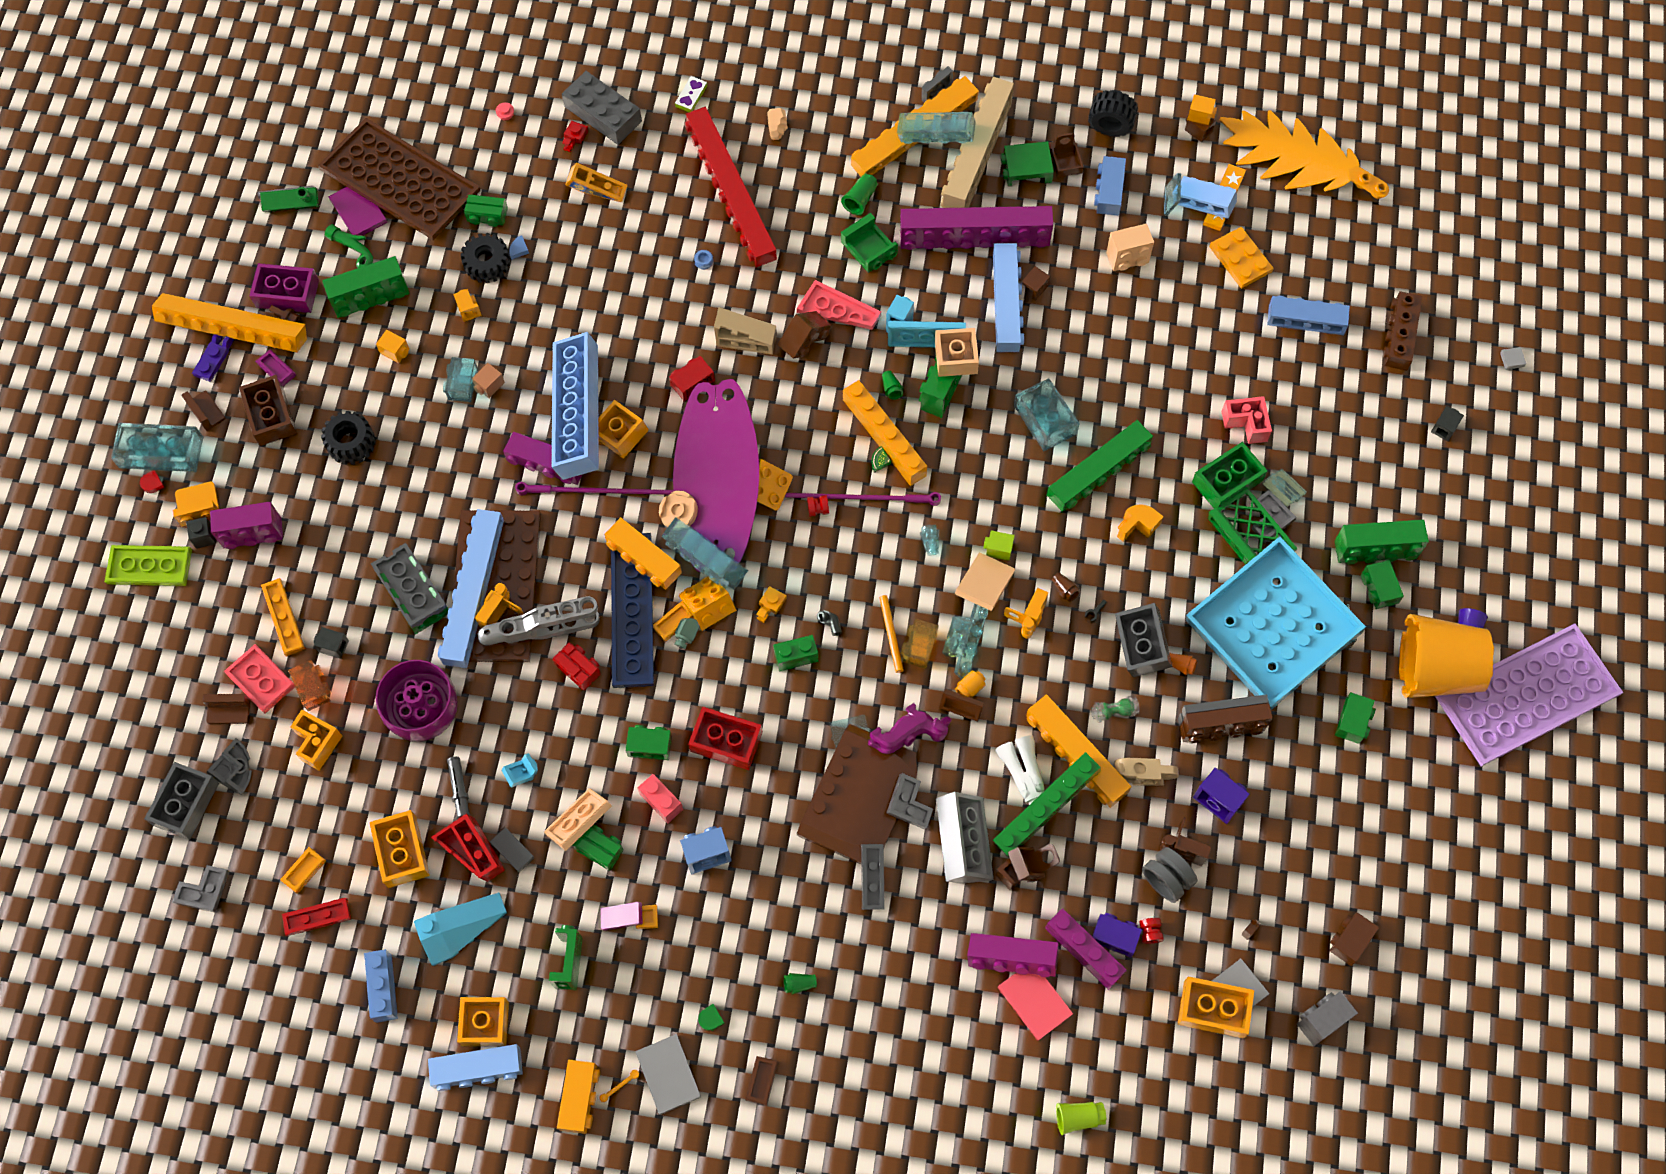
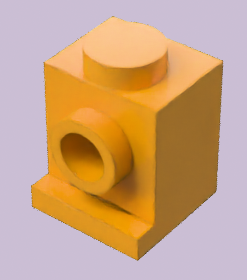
M463 289L453 294L464 322L482 316L475 296H470L468 289Z

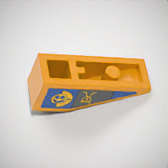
M577 162L571 168L565 184L582 193L617 202H622L627 188V184Z

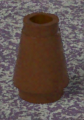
M1060 572L1055 574L1051 580L1064 600L1071 602L1081 592L1079 585Z

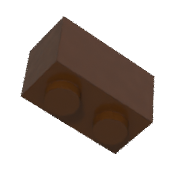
M1358 912L1352 917L1348 915L1341 924L1344 929L1340 934L1336 932L1330 941L1332 947L1329 951L1350 966L1357 962L1379 929L1377 925Z

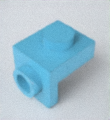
M528 753L523 756L522 760L503 766L501 771L512 788L533 780L538 767L536 761Z

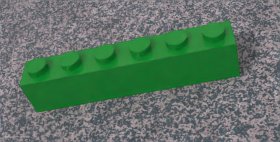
M1136 420L1050 485L1047 496L1062 512L1067 508L1072 509L1080 498L1089 496L1093 488L1097 485L1099 487L1102 486L1110 475L1119 473L1122 466L1126 463H1132L1140 452L1145 453L1151 447L1153 435Z
M1085 752L997 835L993 842L1010 858L1008 852L1017 847H1022L1101 772V767Z

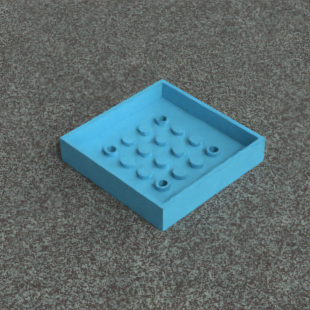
M1280 536L1186 615L1188 624L1254 696L1267 694L1271 710L1361 635L1366 627ZM1278 579L1280 584L1274 585L1273 580ZM1232 619L1234 623L1229 625L1226 623V620ZM1317 624L1322 625L1323 629L1317 630L1315 626ZM1274 664L1276 669L1270 670L1268 665Z

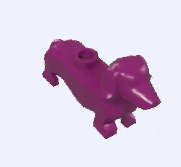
M912 703L906 708L908 714L902 716L889 732L882 734L880 727L870 732L869 737L871 739L868 741V745L881 753L891 754L904 745L906 747L912 745L916 739L915 737L919 734H927L933 741L939 742L947 736L948 725L952 720L950 717H944L941 720L938 718L933 719L929 714L917 711L915 703Z

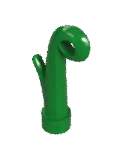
M333 224L326 228L324 234L326 238L333 242L341 243L362 254L356 261L357 268L373 263L371 252L359 242L360 240H366L365 236L346 233Z

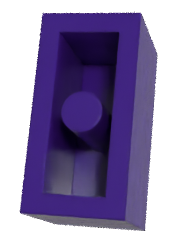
M1105 913L1104 915L1100 914L1092 937L1102 947L1131 958L1142 929L1137 928L1138 925L1133 922L1125 921L1124 923L1117 920L1116 916Z

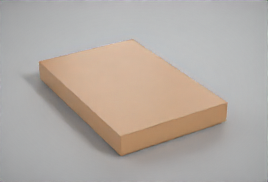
M979 552L957 587L955 594L992 611L1012 578L1015 568Z
M589 788L544 833L566 851L612 805Z

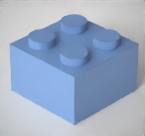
M709 827L704 830V833L698 835L691 833L680 840L691 875L731 862L729 849L721 827Z

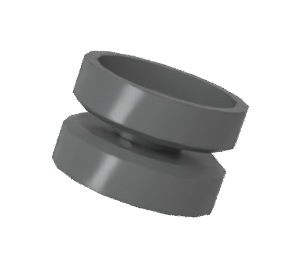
M1164 847L1156 854V861L1150 860L1143 866L1142 872L1150 885L1162 897L1171 903H1176L1184 895L1183 889L1190 890L1198 880L1193 869L1178 853L1168 847Z

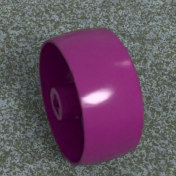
M409 660L392 667L383 676L376 691L377 710L384 725L392 733L405 740L426 741L435 738L450 726L457 712L458 699L450 677L440 667L428 661ZM423 687L430 688L428 691H423ZM418 695L417 698L415 697V699L412 700L413 696ZM434 698L435 703L432 705L428 704L429 699ZM404 709H410L409 714L403 715ZM424 710L425 715L420 717L418 712Z

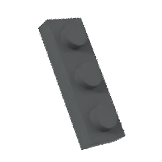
M861 844L862 910L884 909L883 844Z

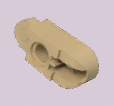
M1120 758L1114 761L1115 769L1128 783H1133V785L1164 786V780L1179 777L1178 767L1161 765L1160 759Z

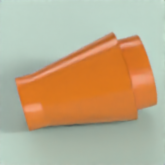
M1170 653L1173 668L1185 675H1193L1197 659L1190 655Z

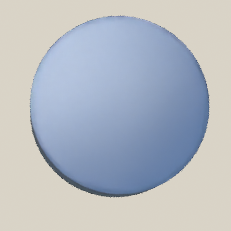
M707 250L698 251L694 256L695 265L703 270L710 268L713 265L711 252Z

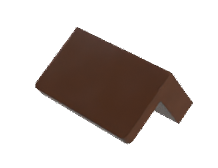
M206 390L193 398L188 391L181 395L206 431L226 419Z
M203 694V703L208 707L206 717L208 724L248 723L251 700L245 694Z

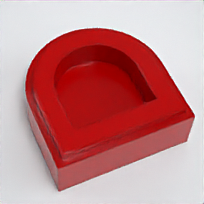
M155 470L143 475L140 479V487L146 493H155L165 488Z

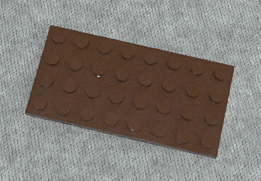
M365 118L318 165L320 171L432 240L465 208L468 195H477L480 192L478 185L368 118Z
M461 510L454 589H457L458 586L457 574L459 570H462V555L467 551L466 540L468 534H471V520L476 515L477 510ZM488 510L501 512L504 523L485 598L491 590L495 591V586L498 583H502L509 591L510 598L508 601L519 606L525 614L534 609L541 512ZM506 608L498 622L520 616V614L510 608ZM478 625L469 662H530L532 639L513 643L501 642L483 645L478 639V632L482 629ZM508 628L504 631V633L509 634L514 629Z

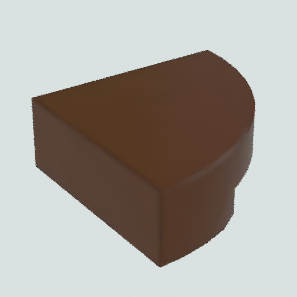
M1253 919L1242 932V936L1248 940L1261 923Z

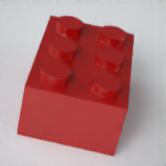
M702 706L688 746L692 753L750 770L763 733L762 725Z

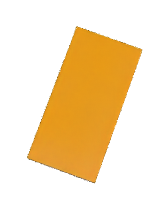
M681 601L653 624V630L666 642L675 635L681 619H694V616L684 602Z
M308 847L280 880L298 894L326 860Z

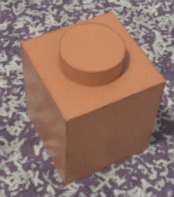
M489 363L472 378L475 391L480 395L484 394L488 398L505 383L502 373Z

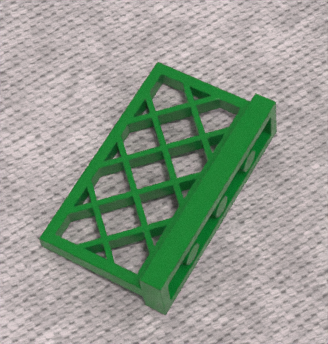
M1248 488L1217 509L1215 507L1209 511L1208 520L1245 565L1257 556L1255 552L1260 553L1264 550L1262 549L1263 540L1275 541L1278 538V534L1294 552L1297 550L1294 543ZM1247 495L1251 500V507L1240 506L1239 499ZM1226 508L1236 509L1235 517H1226L1222 511ZM1238 509L1250 511L1249 520L1237 519ZM1252 511L1261 512L1264 516L1263 522L1252 521ZM1236 523L1248 524L1247 533L1238 532L1235 529ZM1250 524L1262 526L1261 535L1249 534ZM1264 528H1274L1276 537L1263 536ZM1248 538L1260 539L1259 549L1251 548L1248 545Z

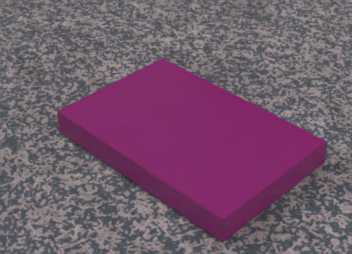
M348 187L328 196L344 224L353 235L363 236L388 223L377 205Z

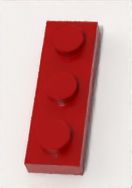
M345 897L282 914L285 935L291 936L351 920L348 899Z

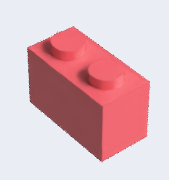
M654 774L637 787L642 798L667 824L683 811L681 802Z

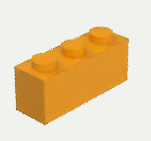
M568 1060L557 1124L558 1130L587 1134V1128L591 1129L593 1115H590L591 1106L595 1105L596 1092H593L594 1084L598 1083L600 1077V1069H597L595 1063Z

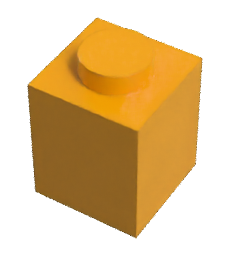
M1194 94L1187 120L1209 125L1210 119L1215 118L1217 107H1214L1216 99Z
M388 330L384 332L376 343L380 354L397 363H400L408 355L410 349L406 339Z

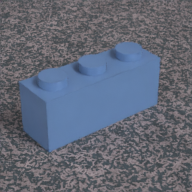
M1104 156L1103 162L1099 163L1097 174L1101 176L1096 182V190H1099V195L1095 194L1094 206H1097V213L1119 216L1126 158Z
M386 949L364 953L370 1019L376 1023L398 1019L392 954Z

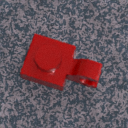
M571 120L564 132L562 144L565 146L563 150L571 152L575 143L581 144L589 131L588 126Z

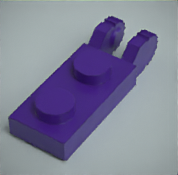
M214 334L212 342L207 346L192 374L195 377L211 382L226 358L234 339L225 336L221 346L219 344L223 336Z

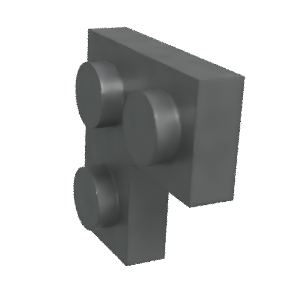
M1270 490L1257 498L1282 530L1296 520V516ZM1252 526V530L1256 535H1261L1262 526ZM1264 528L1263 536L1274 537L1276 535L1274 528Z
M902 773L897 780L887 814L926 829L933 808L915 801L921 781Z
M207 865L200 886L179 881L172 902L216 913L229 871Z

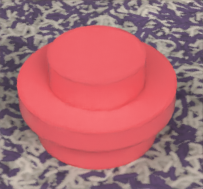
M501 103L496 108V114L502 120H509L513 117L514 108L510 103Z

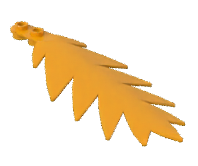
M1244 110L1242 111L1243 120L1220 117L1219 119L1235 134L1223 142L1224 145L1235 147L1258 146L1236 163L1237 166L1269 161L1280 157L1260 179L1273 178L1303 168L1285 186L1286 190L1332 181L1324 188L1326 192L1343 187L1351 181L1358 188L1365 189L1371 193L1376 199L1384 198L1389 193V186L1384 181L1359 167V161L1350 148L1347 149L1346 157L1338 144L1323 128L1319 129L1316 145L1313 137L1298 118L1295 119L1293 135H1291L1286 126L1271 110L1268 111V128L1255 116Z

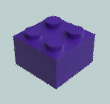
M1215 767L1199 786L1193 798L1227 824L1243 805L1249 793L1242 784L1235 783L1225 771L1218 770Z

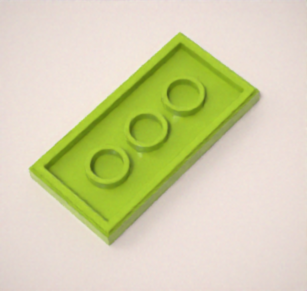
M111 545L104 582L109 585L186 586L192 548L185 546Z

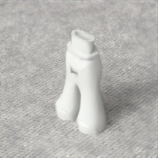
M1033 735L1015 740L1026 772L1021 767L1013 742H1008L995 749L999 758L1009 769L1020 794L1025 799V803H1029V805L1045 791L1037 765Z

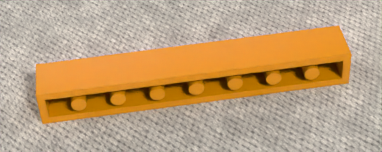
M966 76L956 79L950 87L942 89L936 97L925 101L922 107L912 110L905 119L898 120L891 129L884 130L878 138L870 140L861 150H856L851 156V166L861 177L865 173L874 175L976 102L979 90Z
M162 293L152 305L154 321L224 337L227 336L297 353L307 340L305 324L165 293Z

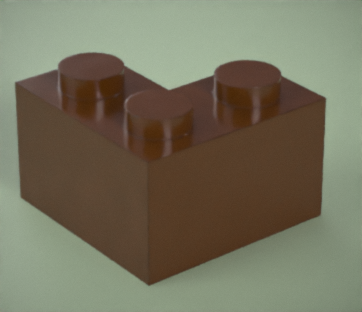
M817 311L798 313L792 319L777 345L793 359L804 357L810 351L809 347L812 342L827 338L832 325Z

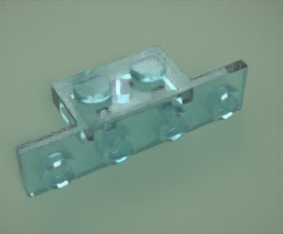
M974 604L971 617L953 616L942 651L945 656L958 657L954 673L961 680L971 672V665L974 655L977 653V645L982 635L984 621L988 615V609Z

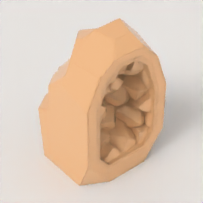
M782 108L770 109L767 112L770 137L772 140H779L788 129L786 112Z

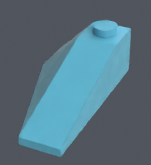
M496 893L434 912L415 920L414 924L429 961L434 966L456 956L463 947L473 942L475 937L491 927L507 911L500 893Z

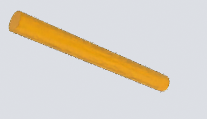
M883 595L879 598L895 672L901 673L904 670L887 595Z

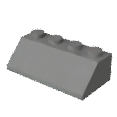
M953 792L936 798L946 882L961 884L994 880L983 797Z

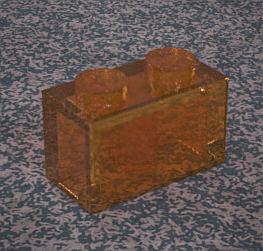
M309 660L288 670L301 703L307 711L331 701L328 695L331 693L327 682L323 683L321 677L324 676L320 665H315L312 660Z

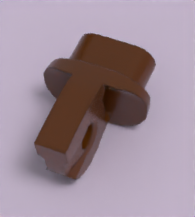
M273 305L269 308V311L280 319L299 322L300 315L296 314L292 308L285 311Z

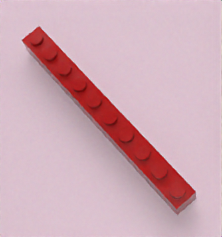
M706 106L686 113V122H684L686 131L692 134V143L694 147H698V155L701 161L704 160L706 163L704 165L707 174H711L713 177L711 179L715 189L718 188L719 190L718 195L721 203H725L727 206L725 207L726 213L729 218L732 217L733 227L741 235L740 241L742 246H746L748 249L747 256L750 262L753 261L757 268L777 260L776 248Z

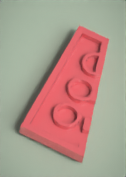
M817 280L813 282L796 308L797 313L817 311L827 320L873 330L881 317V311Z

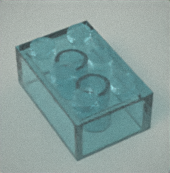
M1049 378L1015 395L1014 407L1043 451L1077 435L1080 423Z

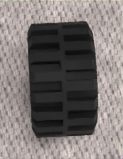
M1105 90L1103 93L1099 92L1093 99L1088 122L1092 128H1095V131L1111 137L1125 136L1133 130L1138 112V104L1132 97L1121 91Z
M346 411L345 414L339 412L338 416L335 417L333 415L330 417V421L325 422L326 427L322 428L323 434L321 439L329 455L336 462H342L343 465H347L350 462L351 465H355L356 461H359V463L363 462V458H368L370 456L369 452H373V445L376 443L375 435L363 415L359 416L357 412L351 414L350 411ZM357 433L353 441L340 443V440L346 434Z

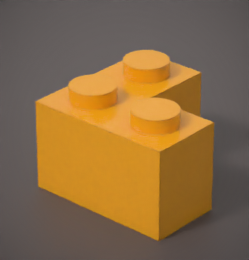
M301 710L290 726L298 736L305 739L296 755L302 762L320 771L342 738V734L337 728Z

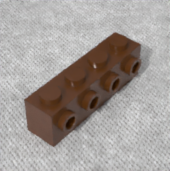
M1399 291L1397 297L1392 299L1390 309H1393V314H1390L1388 325L1391 327L1387 331L1385 338L1388 346L1384 348L1382 358H1385L1384 366L1406 371L1409 369L1413 361L1422 303L1421 295Z

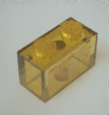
M915 618L914 625L910 624L907 631L908 643H904L901 654L904 655V663L927 669L938 635L939 625Z

